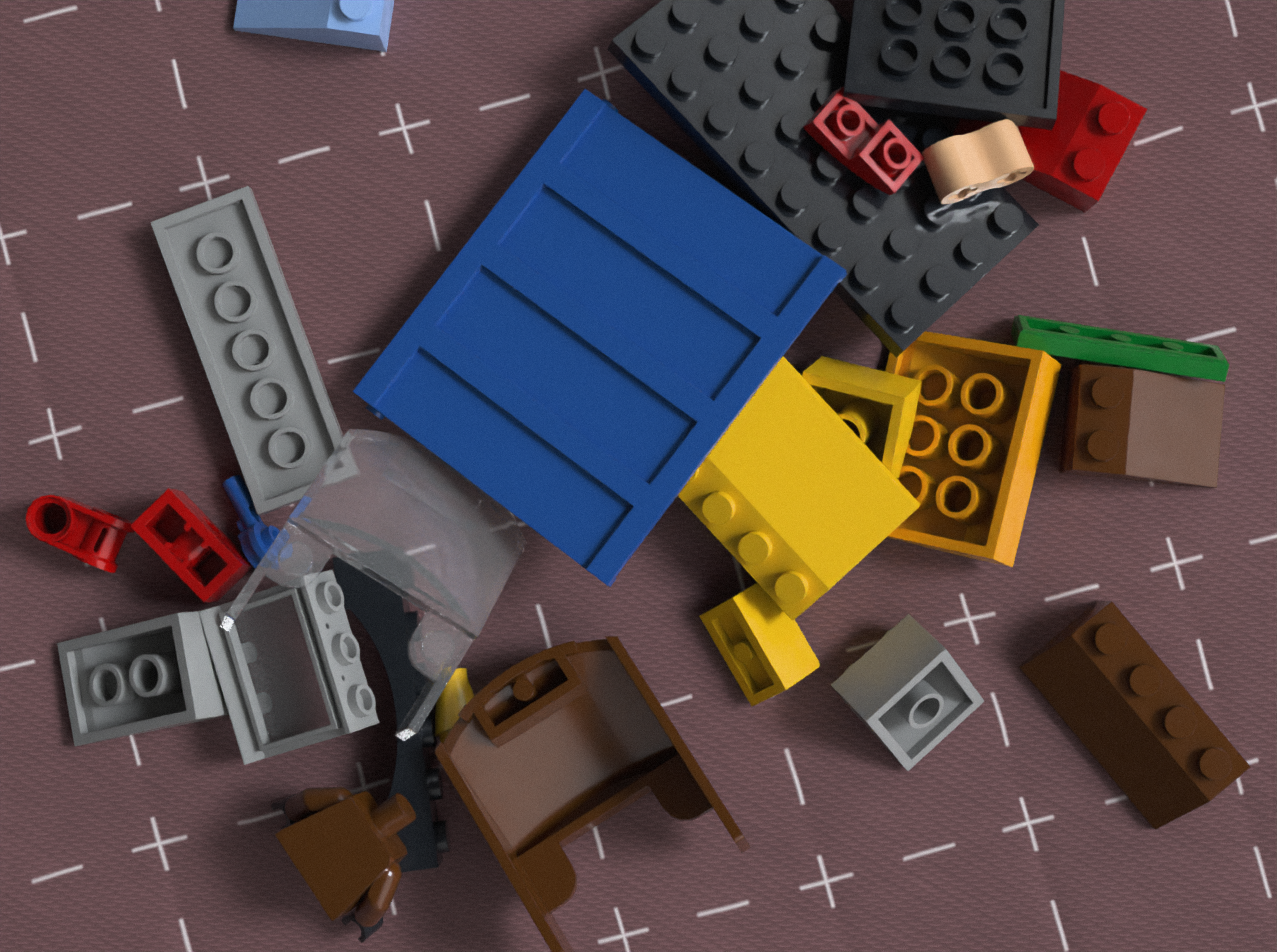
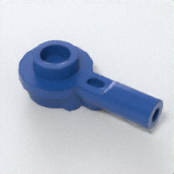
M236 475L224 481L222 486L240 518L236 522L241 532L238 538L247 560L261 573H266L270 569L277 571L286 566V553L289 551L287 540L278 528L272 525L267 527L257 514L250 492L242 477Z

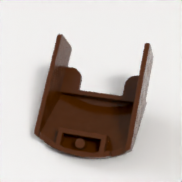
M605 636L606 639L580 643L575 641L563 643L545 649L510 667L481 689L458 714L460 718L454 724L444 742L440 741L435 751L441 765L551 952H574L552 915V912L565 905L573 897L577 889V874L563 847L650 791L654 793L662 808L672 818L679 821L695 820L714 809L741 853L751 848L618 636Z

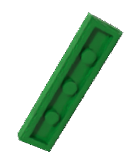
M1023 315L1014 316L1011 329L1015 346L1042 350L1049 355L1225 382L1229 369V363L1217 345Z

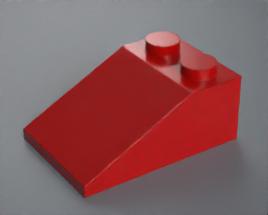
M1060 70L1057 120L1053 129L1046 130L1017 126L1034 166V170L1022 180L1085 213L1100 200L1147 108L1099 83ZM960 118L953 134L955 136L968 134L993 122Z

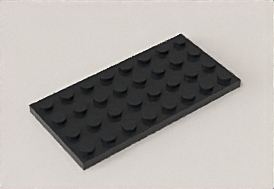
M661 0L613 38L607 50L758 211L823 256H827L846 269L847 275L841 283L837 284L833 291L896 358L1039 226L1004 187L985 190L952 204H941L923 160L896 193L889 196L845 167L803 128L827 98L844 85L850 24L827 0ZM861 105L878 125L889 119L921 154L936 142L955 136L933 114Z

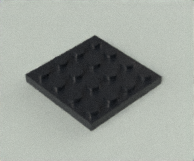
M853 0L843 97L857 101L860 105L993 123L1009 119L1016 126L1052 130L1057 120L1065 0Z

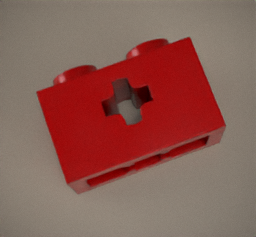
M168 488L130 525L203 602H218L253 568L238 547L183 491Z

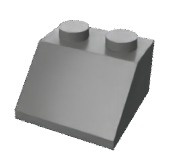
M909 614L895 627L888 630L882 639L859 660L851 664L831 684L849 708L907 771L915 766L984 702L946 648Z

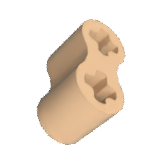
M1009 119L994 122L968 134L948 137L929 146L922 152V155L925 157L923 161L940 203L944 205L959 202L985 190L1007 186L1023 179L1034 170L1019 129Z

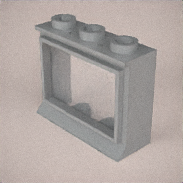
M333 570L302 576L298 579L198 612L244 765L349 734L379 723L375 710V697L367 684L360 661L359 644L352 634L344 608V595L336 582Z

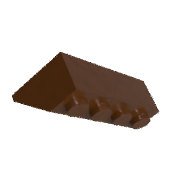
M1112 601L1095 602L1019 666V669L1155 830L1210 802L1250 768V765Z

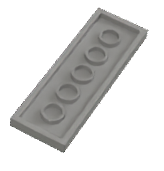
M246 186L150 222L257 514L265 515L358 480L357 471L252 189Z

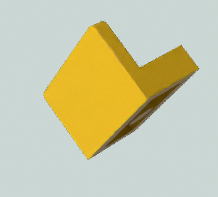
M757 582L699 616L751 707L786 691L820 666L816 655L796 621H792Z

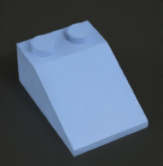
M237 0L233 29L241 32L387 52L394 0Z

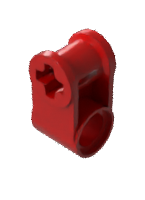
M45 495L37 498L28 507L25 517L28 530L38 540L66 551L84 563L110 573H115L118 568L115 560L127 533H134V530L130 527L133 522L66 496ZM58 504L66 512L67 521L64 528L55 534L48 529L45 517L47 511L52 506Z

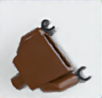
M344 787L306 788L297 794L272 803V810L274 811L279 808L286 817V825L281 827V830L275 836L331 921L348 913L342 918V923L346 926L351 921L355 922L361 930V936L358 940L361 943L382 927L383 915L389 909L402 877L399 862L408 852L397 833L416 819V814L411 804L403 795L396 793L378 806L367 791L353 795Z

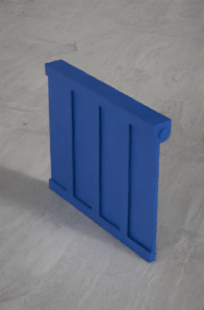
M584 89L352 392L368 403L365 407L367 410L381 420L387 417L604 584L611 587L616 580V576L837 284L842 282L847 272L846 269L833 260L817 252L620 115L618 109L609 101L603 98L601 100L587 89Z

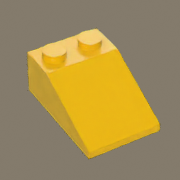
M821 356L803 371L802 377L898 479L913 430L922 381Z

